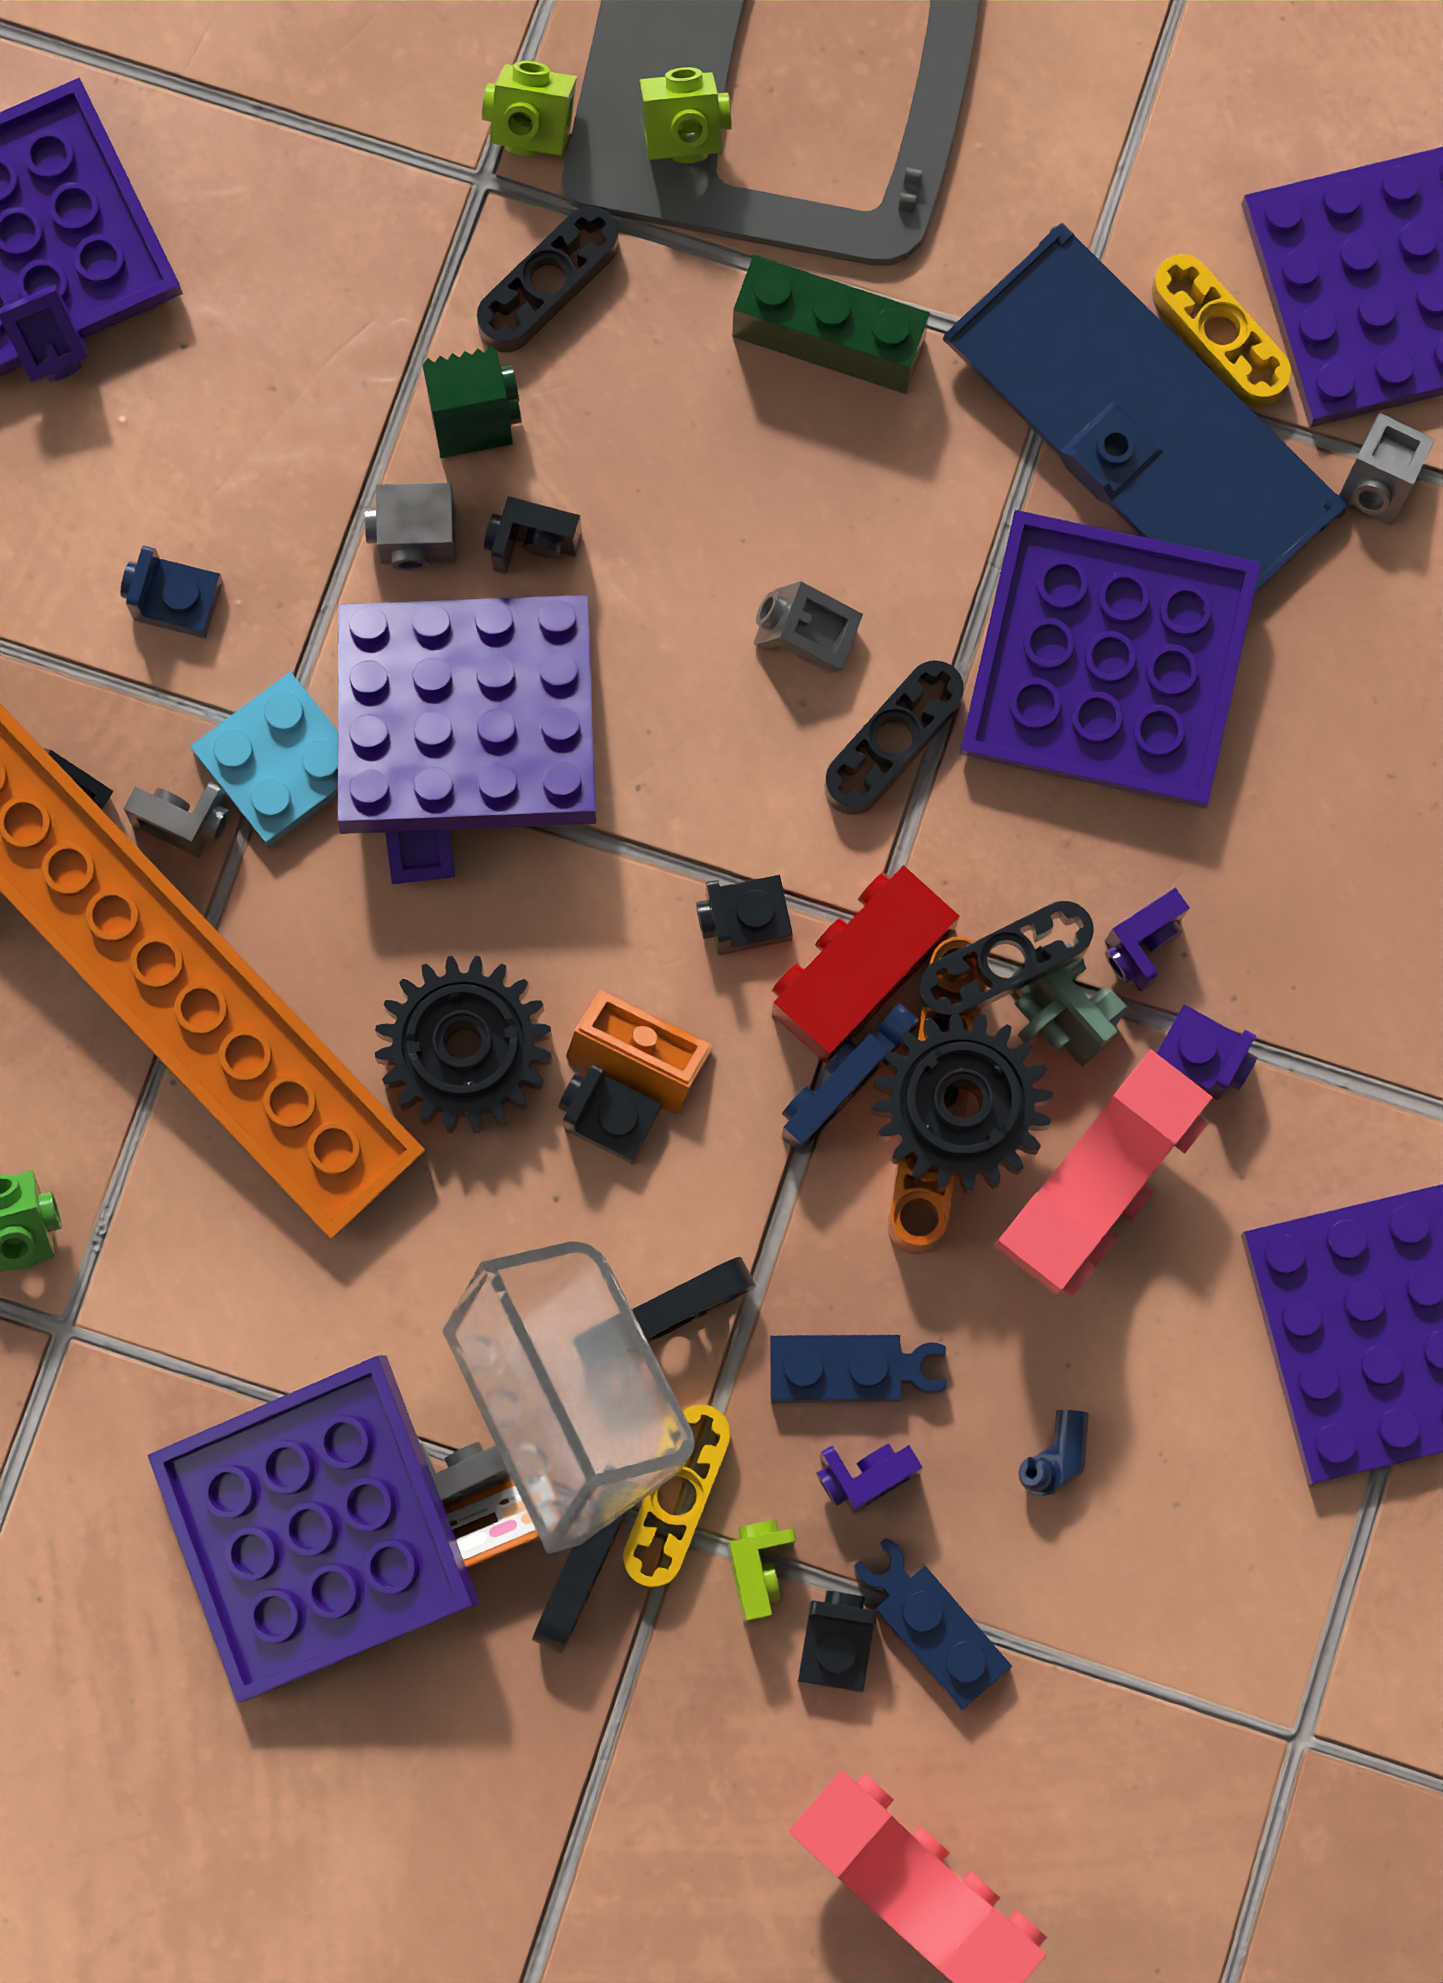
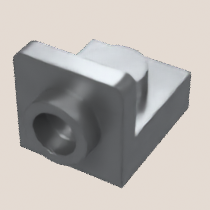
M1379 413L1339 496L1348 506L1386 524H1394L1435 439Z
M800 581L777 588L764 598L756 615V624L759 625V629L754 639V645L764 650L780 646L830 673L841 671L863 614Z
M211 782L207 785L193 813L188 812L190 805L185 800L161 788H157L152 795L135 787L123 808L132 826L198 858L207 842L214 845L219 840L230 817V810L225 809L227 800L222 787Z
M418 1439L443 1506L451 1504L510 1475L496 1445L483 1450L480 1442L465 1446L445 1457L444 1460L448 1468L437 1473L423 1443Z

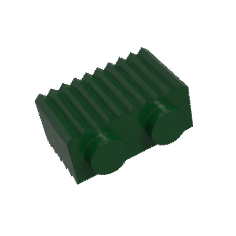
M491 346L488 347L485 353L477 348L473 355L464 351L460 357L452 353L448 360L442 356H439L435 362L429 358L425 360L422 366L440 458L513 444L511 425L522 423L512 364L500 366L498 352Z

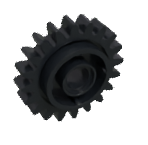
M448 956L444 976L438 977L435 971L425 963L421 965L422 976L425 982L422 987H417L406 979H402L399 982L407 999L404 1004L393 1000H385L384 1008L396 1022L394 1024L376 1025L375 1032L377 1036L384 1041L392 1042V1045L375 1052V1059L378 1064L396 1065L394 1069L382 1078L386 1089L406 1086L397 1101L402 1110L409 1109L417 1102H422L423 1104L419 1112L421 1124L428 1125L436 1114L441 1112L444 1113L443 1121L446 1132L451 1134L456 1129L459 1118L466 1116L471 1129L476 1134L481 1131L482 1115L484 1113H490L493 1119L503 1126L506 1124L504 1103L510 1102L515 1107L524 1111L528 1108L526 1098L520 1088L528 1086L534 1089H542L544 1085L543 1079L531 1067L533 1065L551 1064L552 1057L550 1052L534 1045L552 1037L549 1025L531 1023L545 1010L541 1000L530 1001L526 1004L521 1003L529 990V984L525 979L515 982L511 987H505L508 974L506 965L501 963L489 977L484 976L480 956L473 958L466 973H461L455 958ZM459 1031L474 1032L482 1040L477 1053L466 1059L455 1058L446 1051L448 1040Z
M952 1012L948 1023V1031L941 1032L937 1023L929 1017L925 1019L923 1025L924 1041H920L908 1031L902 1033L900 1041L907 1056L890 1051L885 1053L883 1062L889 1070L895 1073V1076H875L873 1087L877 1091L889 1095L890 1098L873 1103L871 1114L877 1117H888L891 1119V1122L884 1125L878 1131L876 1137L878 1141H891L894 1139L900 1141L901 1144L895 1149L891 1162L895 1165L909 1157H913L916 1160L911 1180L914 1182L922 1179L927 1171L933 1170L937 1173V1191L943 1192L951 1176H958L965 1195L971 1194L974 1188L976 1175L981 1174L985 1182L992 1189H995L1000 1184L999 1165H1003L1009 1172L1015 1175L1022 1172L1024 1166L1016 1150H1021L1031 1155L1038 1153L1041 1144L1028 1130L1044 1131L1049 1128L1051 1119L1042 1113L1036 1112L1034 1107H1041L1050 1103L1053 1098V1092L1033 1088L1032 1084L1044 1076L1047 1070L1046 1066H1024L1022 1062L1027 1058L1033 1045L1030 1042H1026L1014 1049H1010L1007 1046L1012 1028L1010 1025L1006 1024L995 1036H989L986 1033V1015L980 1014L972 1030H965L959 1013ZM953 1089H966L977 1098L979 1111L969 1118L956 1117L945 1107L944 1095Z

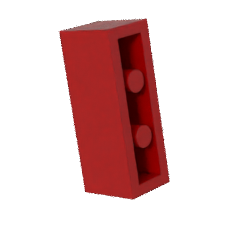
M904 865L891 878L884 872L879 874L858 898V901L864 907L848 924L841 917L834 921L817 940L815 946L821 952L805 969L798 963L794 964L772 989V992L778 997L773 1002L772 1016L826 1065L835 1053L847 1041L852 1040L927 961L939 944L956 930L960 915Z

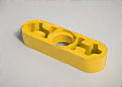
M1178 254L1164 260L1157 269L1152 285V298L1158 309L1245 404L1252 407H1267L1276 403L1284 394L1291 377V366L1286 355L1199 259L1191 255ZM1171 276L1179 282L1187 277L1193 281L1190 295L1200 307L1207 298L1212 300L1200 309L1195 319L1190 317L1195 302L1184 291H1179L1174 295L1168 291L1172 281ZM1214 317L1227 318L1236 326L1238 338L1227 345L1215 344L1207 338L1204 332V324ZM1246 343H1250L1252 347L1247 358L1245 359L1241 355L1237 362L1232 364L1230 360L1236 358L1242 352ZM1247 360L1258 371L1264 370L1267 367L1273 370L1274 373L1270 380L1271 387L1264 381H1260L1255 385L1249 382L1248 379L1252 372V367Z
M708 1405L688 1407L677 1416L673 1423L623 1553L624 1566L628 1575L634 1582L643 1587L660 1588L669 1584L676 1578L684 1562L730 1442L728 1421L714 1407ZM701 1418L711 1420V1432L715 1436L720 1437L716 1447L705 1445L698 1458V1466L710 1467L705 1479L701 1478L690 1468L668 1465L673 1453H676L681 1459L685 1460L690 1448V1438L682 1434L683 1428L686 1424L697 1426ZM683 1478L689 1481L695 1488L697 1498L695 1505L689 1512L683 1515H671L665 1512L659 1505L657 1498L659 1488L668 1479ZM649 1514H652L665 1525L686 1528L682 1540H678L669 1533L664 1545V1555L671 1558L672 1563L668 1570L657 1568L652 1577L641 1573L642 1561L634 1557L637 1547L649 1548L656 1535L657 1528L644 1527Z

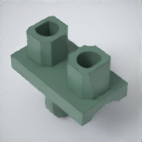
M1065 942L1067 948L1072 947L1070 943ZM1041 945L1035 949L1038 964L1047 961L1041 955ZM1083 957L1015 991L1021 998L1014 1004L1030 1021L1018 1034V1037L1024 1043H1031L1042 1035L1056 1051L1065 1046L1082 1066L1093 1059L1118 1032L1115 1027L1127 1012V1006L1112 990L1103 987L1089 999L1074 983L1087 969ZM1025 962L1011 977L1018 975L1024 969Z

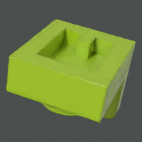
M777 1520L738 1528L740 1540L731 1541L727 1545L743 1623L771 1617L770 1603L781 1601L773 1562L761 1564L759 1552L795 1544L794 1528L779 1531Z

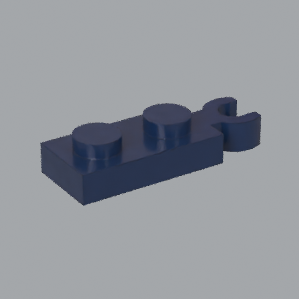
M899 1003L872 1034L870 1033L859 1046L852 1040L847 1041L825 1066V1069L832 1075L816 1092L806 1086L784 1109L782 1115L788 1122L783 1127L782 1138L801 1154L884 1065L883 1058L887 1051L894 1052L901 1045L900 1038L902 1033L905 1031L912 1033L916 1029V1023L919 1020Z
M900 1335L770 1336V1403L900 1402L901 1383H911L915 1389L922 1393H940L947 1388L946 1380L927 1379L920 1370V1364L927 1357H944L946 1346L940 1343L929 1342L918 1346L912 1353L900 1354Z
M885 1538L879 1543V1546L890 1558L889 1570L885 1574L875 1575L868 1570L863 1562L859 1561L853 1566L854 1572L864 1585L874 1589H882L886 1593L888 1598L875 1611H877L879 1616L960 1710H963L1011 1668L1012 1665L926 1566H923L910 1577L903 1569L904 1557L902 1551L897 1544Z

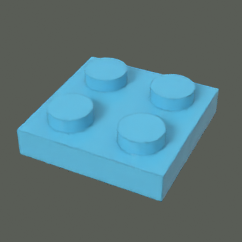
M291 671L190 745L194 755L219 787H222L223 792L267 848L271 847L338 797V730Z

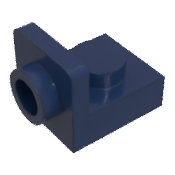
M143 545L137 563L129 561L125 568L120 595L126 599V605L134 621L206 639L223 580L220 573L160 559L156 548Z

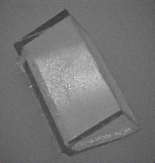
M572 1241L491 1259L479 1264L442 1332L547 1554L581 1545L681 1471L694 1450L695 1439L692 1429L608 1261L596 1248L586 1243Z

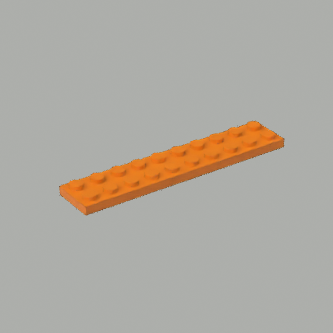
M0 704V892L315 1224L333 1240L425 1153V1149Z

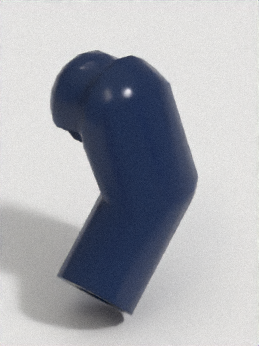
M1056 1410L1054 1444L1033 1458L1028 1457L1019 1468V1481L1030 1493L1040 1497L1053 1495L1081 1475L1085 1467L1089 1413L1076 1410Z

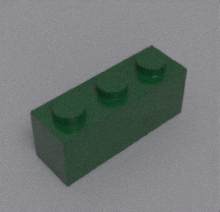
M753 254L733 309L732 337L906 394L926 339L930 312Z

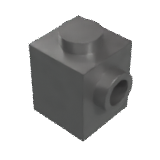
M451 482L376 485V506H365V535L367 544L377 543L381 564H392L393 568L402 571H418L428 568L429 562H456L455 502Z

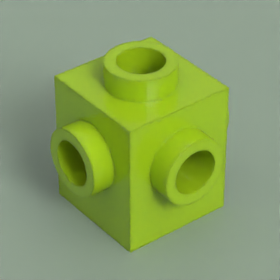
M519 61L514 65L505 64L496 84L487 83L485 88L482 120L491 121L489 143L505 146L508 152L519 156H535L541 152L562 156L571 134L577 76L550 72L548 66L535 61Z
M683 67L668 71L665 77L640 79L644 137L649 160L672 158L679 163H695L706 159L708 154L722 153L721 131L732 130L731 109L728 92H717L713 72L702 73L697 68Z

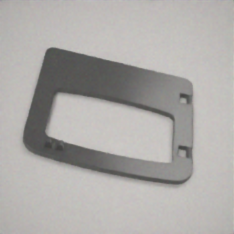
M601 0L562 173V192L565 199L577 208L597 206L614 216L867 265H891L907 259L921 245L925 238L942 184L966 86L980 0H930L919 73L899 153L882 202L877 208L870 211H861L731 186L724 183L717 174L718 153L708 154L706 159L695 163H679L672 158L649 160L644 137L640 79L665 77V74L670 70L691 67L701 70L702 73L713 72L717 92L725 93L745 0Z

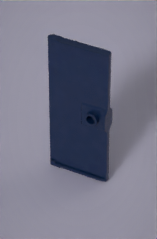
M1063 222L1052 227L1049 234L1040 241L1039 245L943 336L942 340L1060 456L1066 469L1096 499L1112 507L1141 537L1261 562L1254 595L1320 531L1322 532L1334 519L1341 518L1345 514L1348 504L1141 302Z

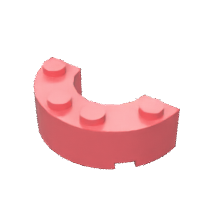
M1150 1049L1041 1189L1035 1193L994 1247L1057 1296L1062 1290L1069 1297L1073 1298L1119 1237L1109 1229L1121 1213L1131 1220L1136 1217L1156 1191L1146 1183L1174 1146L1185 1154L1209 1124L1198 1115L1213 1097Z
M841 1770L789 1829L788 1832L803 1847L824 1864L843 1884L952 1983H1024L1047 1956L1039 1948L1045 1942L1047 1936L1018 1910L1009 1919L993 1907L1000 1897L971 1871L963 1880L956 1876L942 1863L950 1852L921 1826L913 1835L906 1830L886 1810L894 1799L865 1773L855 1782Z

